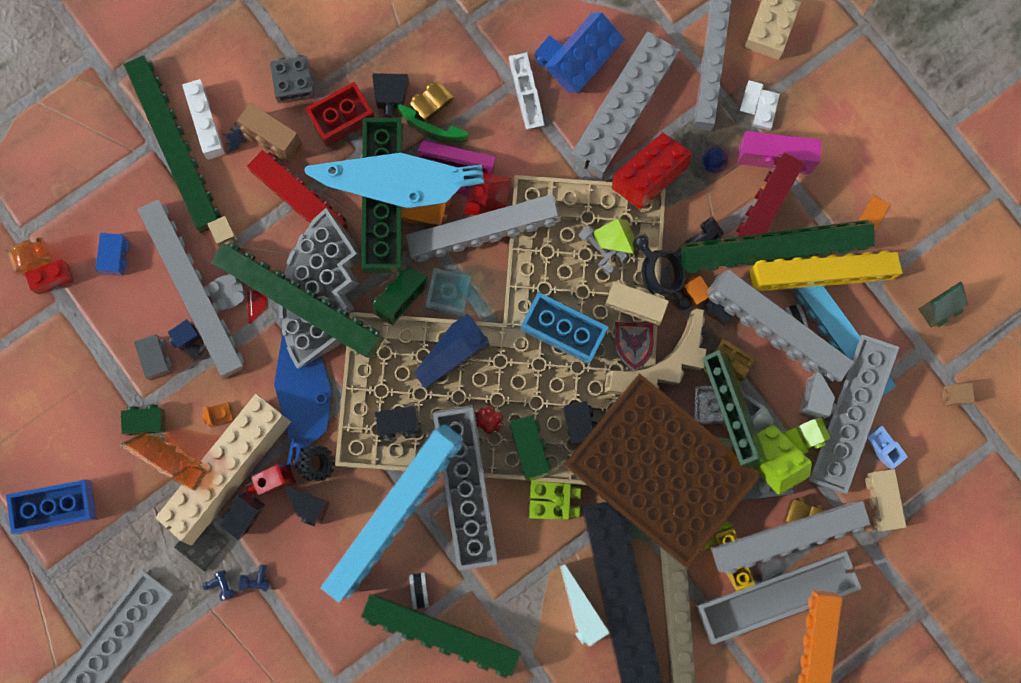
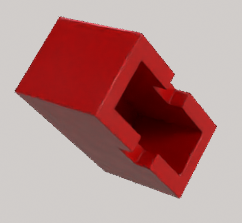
M62 259L24 272L30 290L36 294L44 293L56 286H62L74 281L69 265Z

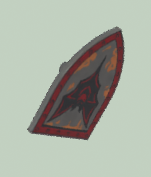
M615 322V347L621 360L634 371L644 366L653 352V323Z

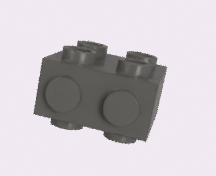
M296 55L290 59L277 58L275 61L270 62L274 93L278 103L315 97L310 62L307 56Z

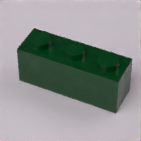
M408 265L405 270H402V273L397 275L393 283L387 285L382 295L375 298L373 302L374 314L393 326L427 288V276Z

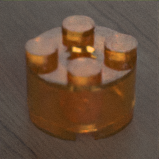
M36 238L37 242L34 243L26 240L9 247L10 250H6L16 275L22 274L25 276L24 272L51 263L52 259L44 238Z

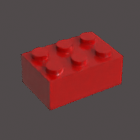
M355 81L305 108L325 146L363 127V118H374L371 108Z

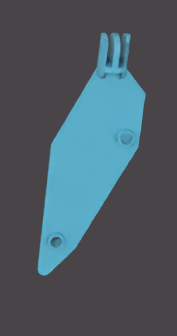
M404 153L309 165L305 168L307 175L328 187L404 208L446 203L460 187L484 184L481 164L457 168ZM331 170H336L334 174H330Z

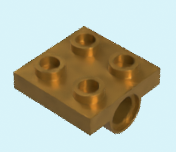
M722 339L714 352L721 350L729 355L740 385L748 374L755 358ZM704 367L702 372L708 375L706 367Z

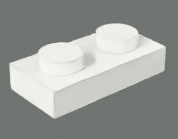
M761 90L753 127L769 131L772 129L780 94Z

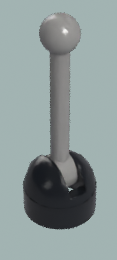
M225 330L227 336H229L230 330ZM193 344L186 349L192 359L196 361L202 356L203 349L206 346L205 344L202 346Z

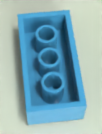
M538 292L521 324L520 330L590 365L608 326Z

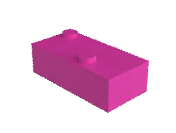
M746 131L739 143L737 164L775 168L776 165L773 163L777 155H782L785 152L805 162L800 174H809L813 172L820 162L822 140Z

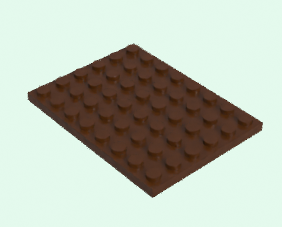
M640 373L633 379L564 464L569 471L687 569L761 476L753 468L749 469L741 466L737 455Z

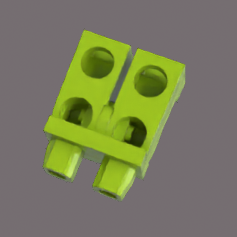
M530 481L529 499L549 500V502L529 501L528 519L569 520V518L579 517L580 506L569 505L570 498L580 499L581 488L570 486L571 484Z

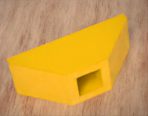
M734 528L715 534L717 546L738 539ZM744 566L738 567L734 573L727 574L736 591L755 585L750 569L744 568Z

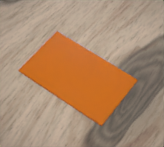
M873 195L859 221L868 219L874 223L876 231L890 204Z

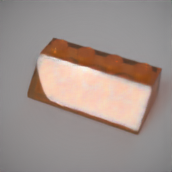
M145 432L122 443V448L171 480L194 491L208 471L201 466L203 464L201 461L194 457L190 460L188 458L190 454L181 449L176 451L177 446L168 441L164 443V438L156 433L151 436Z

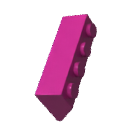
M422 141L417 155L419 158L457 168L481 164V171L493 174L496 159L495 156L428 141ZM469 186L460 187L456 193L468 195Z

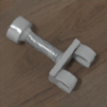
M588 225L578 236L583 241L588 240L603 254L604 259L599 262L598 266L607 275H610L614 268L607 261L615 255L619 261L623 262L627 259L628 255L622 251L612 250L610 252L604 248L600 249L596 237L593 235L595 230Z

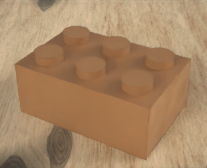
M249 103L237 120L240 126L239 129L244 133V137L250 141L256 140L259 142L258 145L265 151H273L274 156L281 161L285 159L290 162L302 146L300 138L295 131Z

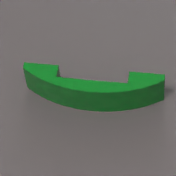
M401 104L398 106L399 114L412 128L427 137L451 143L467 142L469 139L468 132L451 125L447 132L418 120L416 110Z

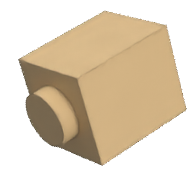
M225 216L208 223L219 247L222 243L230 245L231 242L237 241L229 220Z

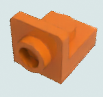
M229 402L211 407H203L202 419L210 427L234 421Z

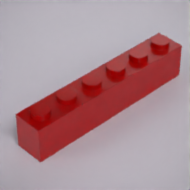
M262 150L247 165L253 175L309 224L325 208H328L345 230L348 228L345 223L346 218L339 212L335 214L331 210L333 207L325 200L321 202L317 198L319 195L310 188L308 190L303 186L305 183L298 176L294 178L290 174V169L284 164L280 166L276 162L277 158L269 152L267 154Z

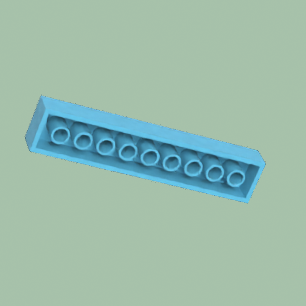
M445 424L432 433L321 586L322 590L339 603L344 598L348 600L358 590L361 581L371 572V567L382 557L383 554L381 553L391 545L394 540L393 537L404 527L405 523L403 522L415 512L417 508L414 506L423 501L428 494L426 490L431 486L433 487L439 479L437 474H440L448 467L451 462L449 458L456 455L462 448L460 443L464 438Z

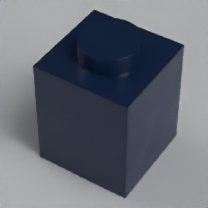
M187 319L168 331L170 335L169 342L174 348L178 347L182 351L201 338L195 327Z

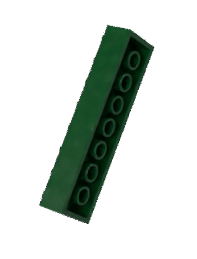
M363 118L362 158L403 153V124L401 118ZM362 196L361 268L363 273H402L401 206Z
M375 594L369 595L361 618L365 619L364 623L375 627L379 624L384 626V631L391 634L396 633V631L402 633L401 637L406 640H420V645L430 649L433 646L440 648L439 652L450 656L451 653L458 655V660L469 664L471 660L477 663L476 667L486 671L489 668L496 670L495 674L503 678H507L508 675L512 677L521 654L516 649Z

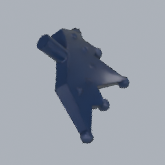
M236 122L234 123L236 125L235 129L230 128L233 133H223V136H226L230 141L226 143L230 147L226 154L238 149L240 142H247L246 139L241 138L243 132L239 129Z

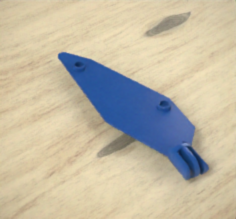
M282 334L274 387L282 415L291 421L286 428L290 441L287 467H291L293 451L296 449L294 468H297V464H300L297 458L301 457L299 453L304 448H309L308 446L313 444L327 431L332 391L322 357L297 369L288 352L285 336Z

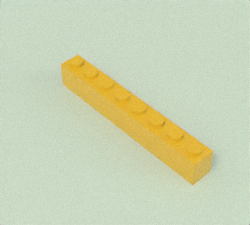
M888 250L878 254L865 252L861 255H855V253H850L840 257L838 255H830L826 258L813 256L809 259L797 257L789 261H785V259H777L773 262L760 260L749 270L753 288L757 291L894 280L903 274L898 252L890 253Z

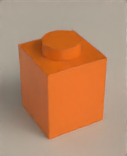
M692 276L685 281L682 290L690 298L694 308L709 299V295L706 294L709 288L701 276L697 278Z

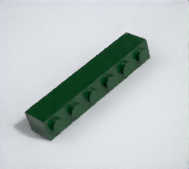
M718 350L703 357L702 359L740 465L750 469L767 462L729 355Z

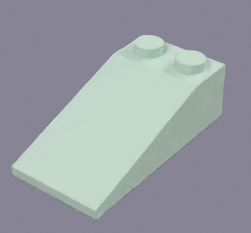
M563 564L560 566L575 627L578 630L575 634L581 644L586 643L590 646L609 632L566 565Z

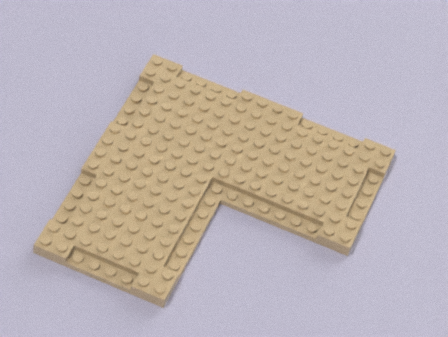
M515 175L513 205L553 194L561 221L556 222V225L551 227L542 226L538 227L536 231H524L515 237H510L503 323L474 321L489 341V346L426 389L422 386L414 372L451 324L457 320L401 316L392 326L375 314L350 312V318L356 317L364 322L363 326L368 329L369 327L380 331L379 335L384 340L373 359L366 358L346 346L335 466L406 471L435 431L434 411L473 405L476 415L482 407L485 409L487 406H491L496 412L503 415L502 423L504 425L498 433L494 431L491 435L477 427L485 478L525 481L511 433L510 421L533 415L534 420L538 419L540 424L539 438H543L546 445L545 458L549 457L552 466L548 476L533 481L586 485L564 466L580 444L573 446L570 444L563 406L587 401L588 406L591 405L593 410V417H590L592 425H597L616 402L620 395L605 392L607 373L610 371L630 372L634 370L629 368L617 353L615 347V322H650L605 307L608 295L614 281H623L628 283L629 287L634 289L640 287L647 290V293L653 294L646 288L642 280V263L646 257L642 251L634 247L633 253L625 252L628 257L623 262L613 255L607 262L611 264L614 271L607 275L598 266L599 262L604 259L603 254L588 240L583 241L578 235L588 225L597 230L616 219H624L628 221L635 238L645 236L649 241L648 247L651 251L662 250L666 188L640 210L612 189L613 182ZM662 257L657 259L654 269L659 284ZM538 292L608 326L590 365L520 330L521 324ZM653 324V352L645 365L638 370H644L655 365L658 327L656 324ZM415 406L420 433L416 434L415 438L405 439V437L400 436L397 437L396 441L385 442L384 439L378 436L375 412Z

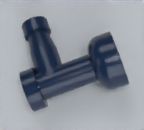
M259 565L257 581L249 580L247 575H241L239 591L255 588L263 589V592H267L269 580H265L267 566Z
M225 570L215 573V579L202 584L205 591L220 585L222 591L219 595L220 601L236 596L235 591L229 589Z

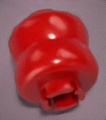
M487 406L485 409L482 407L475 415L477 427L483 429L489 435L494 431L498 433L504 425L502 423L503 415L496 412L491 406Z

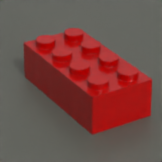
M662 132L614 174L612 189L641 210L689 167L692 152Z

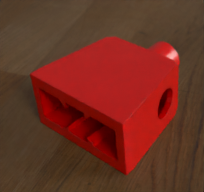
M276 465L252 476L253 482L246 485V490L252 495L256 493L258 495H268L296 484L290 467H287V465Z

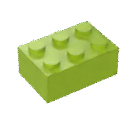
M772 424L757 433L767 462L757 465L753 469L761 475L778 495L810 477L812 462L778 428Z

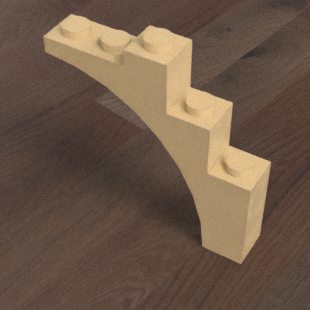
M695 309L690 311L687 326L680 341L662 361L644 370L608 372L605 392L621 395L639 373L659 389L657 382L669 385L680 383L683 378L682 368L692 370L703 369L705 364L702 358L707 356L706 349L699 348L703 340L701 329L705 323L704 310Z

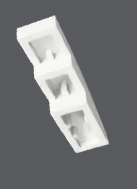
M527 52L509 56L525 128L530 129L543 126L544 121Z

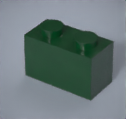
M147 405L146 409H139L138 406L127 407V410L121 411L122 434L131 436L165 433L164 409L158 407V405Z

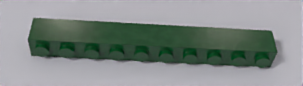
M142 55L123 65L195 227L202 233L210 229L208 223L222 216L218 208L213 207L211 201H214L210 190L206 191L204 187L207 183L203 174H199L197 168H199L195 157L191 158L189 152L192 149L188 141L184 142L182 137L185 135L180 124H176V113L173 108H169L167 103H170L166 92L162 93L160 88L163 84L159 76L155 77L153 73L156 70L151 60L148 61Z
M867 219L681 244L682 267L689 273L700 272V269L706 268L707 270H717L721 266L734 268L738 264L744 263L745 265H755L760 260L773 262L775 259L781 258L792 260L796 256L809 258L813 256L812 254L818 253L820 255H830L833 251L846 253L850 249L867 250L868 247L875 246L874 223Z
M232 242L230 245L221 244L211 263L364 357L374 358L384 340L379 335L380 331L373 327L368 329L363 326L364 322L356 317H353V319L348 317L347 311L339 307L335 309L332 307L333 303L325 298L320 300L316 297L317 293L308 288L305 291L301 288L302 284L293 279L291 281L285 278L286 275L278 270L272 271L270 269L271 265L264 261L259 263L255 260L256 256L249 252L244 254L240 251L241 247Z

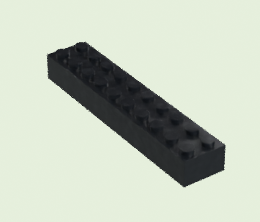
M608 502L582 507L620 683H663L626 518Z

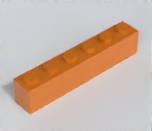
M812 590V595L808 599L810 611L809 616L806 617L807 634L803 638L805 650L804 655L801 656L802 673L798 677V683H831L842 597L836 592Z

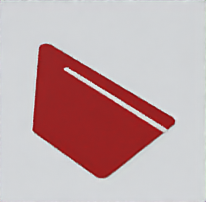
M258 291L247 292L249 324L267 307L266 296Z

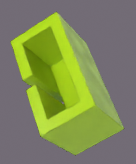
M821 417L783 433L803 454L809 452V447L814 446L817 449L826 445V440L831 439Z

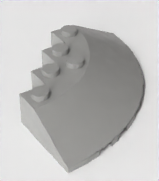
M325 208L312 220L304 234H301L298 238L299 241L295 249L291 251L286 263L288 265L285 271V278L289 281L293 279L302 284L301 288L305 291L307 288L317 293V298L329 300L333 303L332 307L335 309L339 307L350 315V312H354L355 309L346 297V294L360 284L350 268L362 259V252L328 208ZM279 305V316L282 320L283 328L282 334L285 336L288 352L297 369L342 344L337 339Z

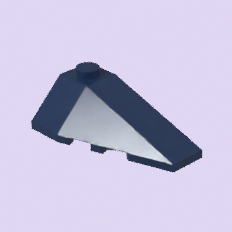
M466 314L451 324L414 374L426 389L487 348L489 341L477 324Z

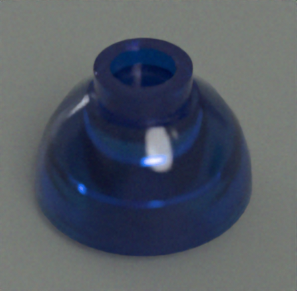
M719 147L709 148L703 154V166L709 172L719 173L727 167L728 155Z

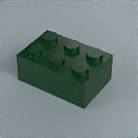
M533 415L510 421V429L525 482L548 476L552 466L549 457L545 458L544 455L546 451L544 439H540L538 435L541 430L538 419L534 420Z

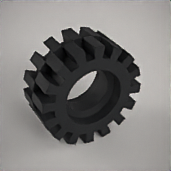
M308 446L309 448H304V452L299 453L302 457L297 458V461H300V464H297V468H301L298 471L299 474H303L302 477L308 481H324L326 477H330L331 474L329 472L334 471L331 466H335V462H332L335 458L330 456L331 450H327V447ZM314 456H318L320 459V467L317 471H314L312 468Z

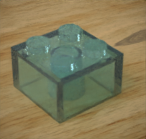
M434 268L426 301V309L463 317L472 283V276Z

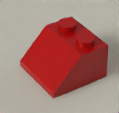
M483 172L484 184L469 186L465 213L476 216L505 208L512 178Z

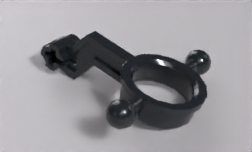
M710 217L700 224L702 231L687 239L683 244L716 240L722 237L724 233L714 217ZM645 236L636 237L634 247L642 251L646 256L641 269L642 280L646 288L653 295L656 293L667 297L673 294L677 299L676 304L680 310L690 308V298L680 292L686 280V270L682 267L681 246L676 252L665 250L651 251L648 247L649 241ZM659 257L667 258L674 268L675 278L669 289L663 288L655 276V263Z

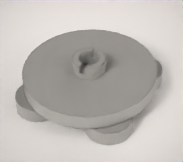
M231 274L221 276L208 284L211 298L220 311L234 308L245 299L242 283Z

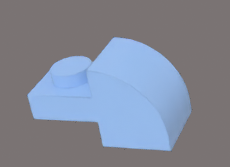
M879 425L868 434L867 441L874 449L873 453L887 467L894 469L908 458L900 445L892 440L883 426Z

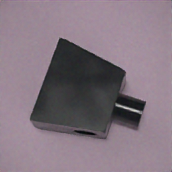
M372 73L377 108H384V117L393 118L395 117V109H398L399 104L404 105L409 85L408 74Z

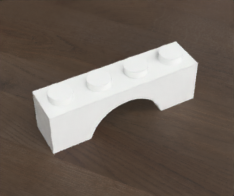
M201 79L182 84L203 154L207 160L226 155L211 113L206 88Z

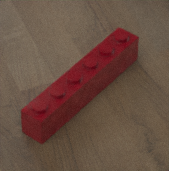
M785 152L782 155H777L773 163L776 167L773 172L769 171L764 181L767 183L763 189L759 188L754 198L757 201L754 206H749L745 214L748 218L745 223L741 222L736 230L739 233L737 237L762 234L768 231L805 162Z

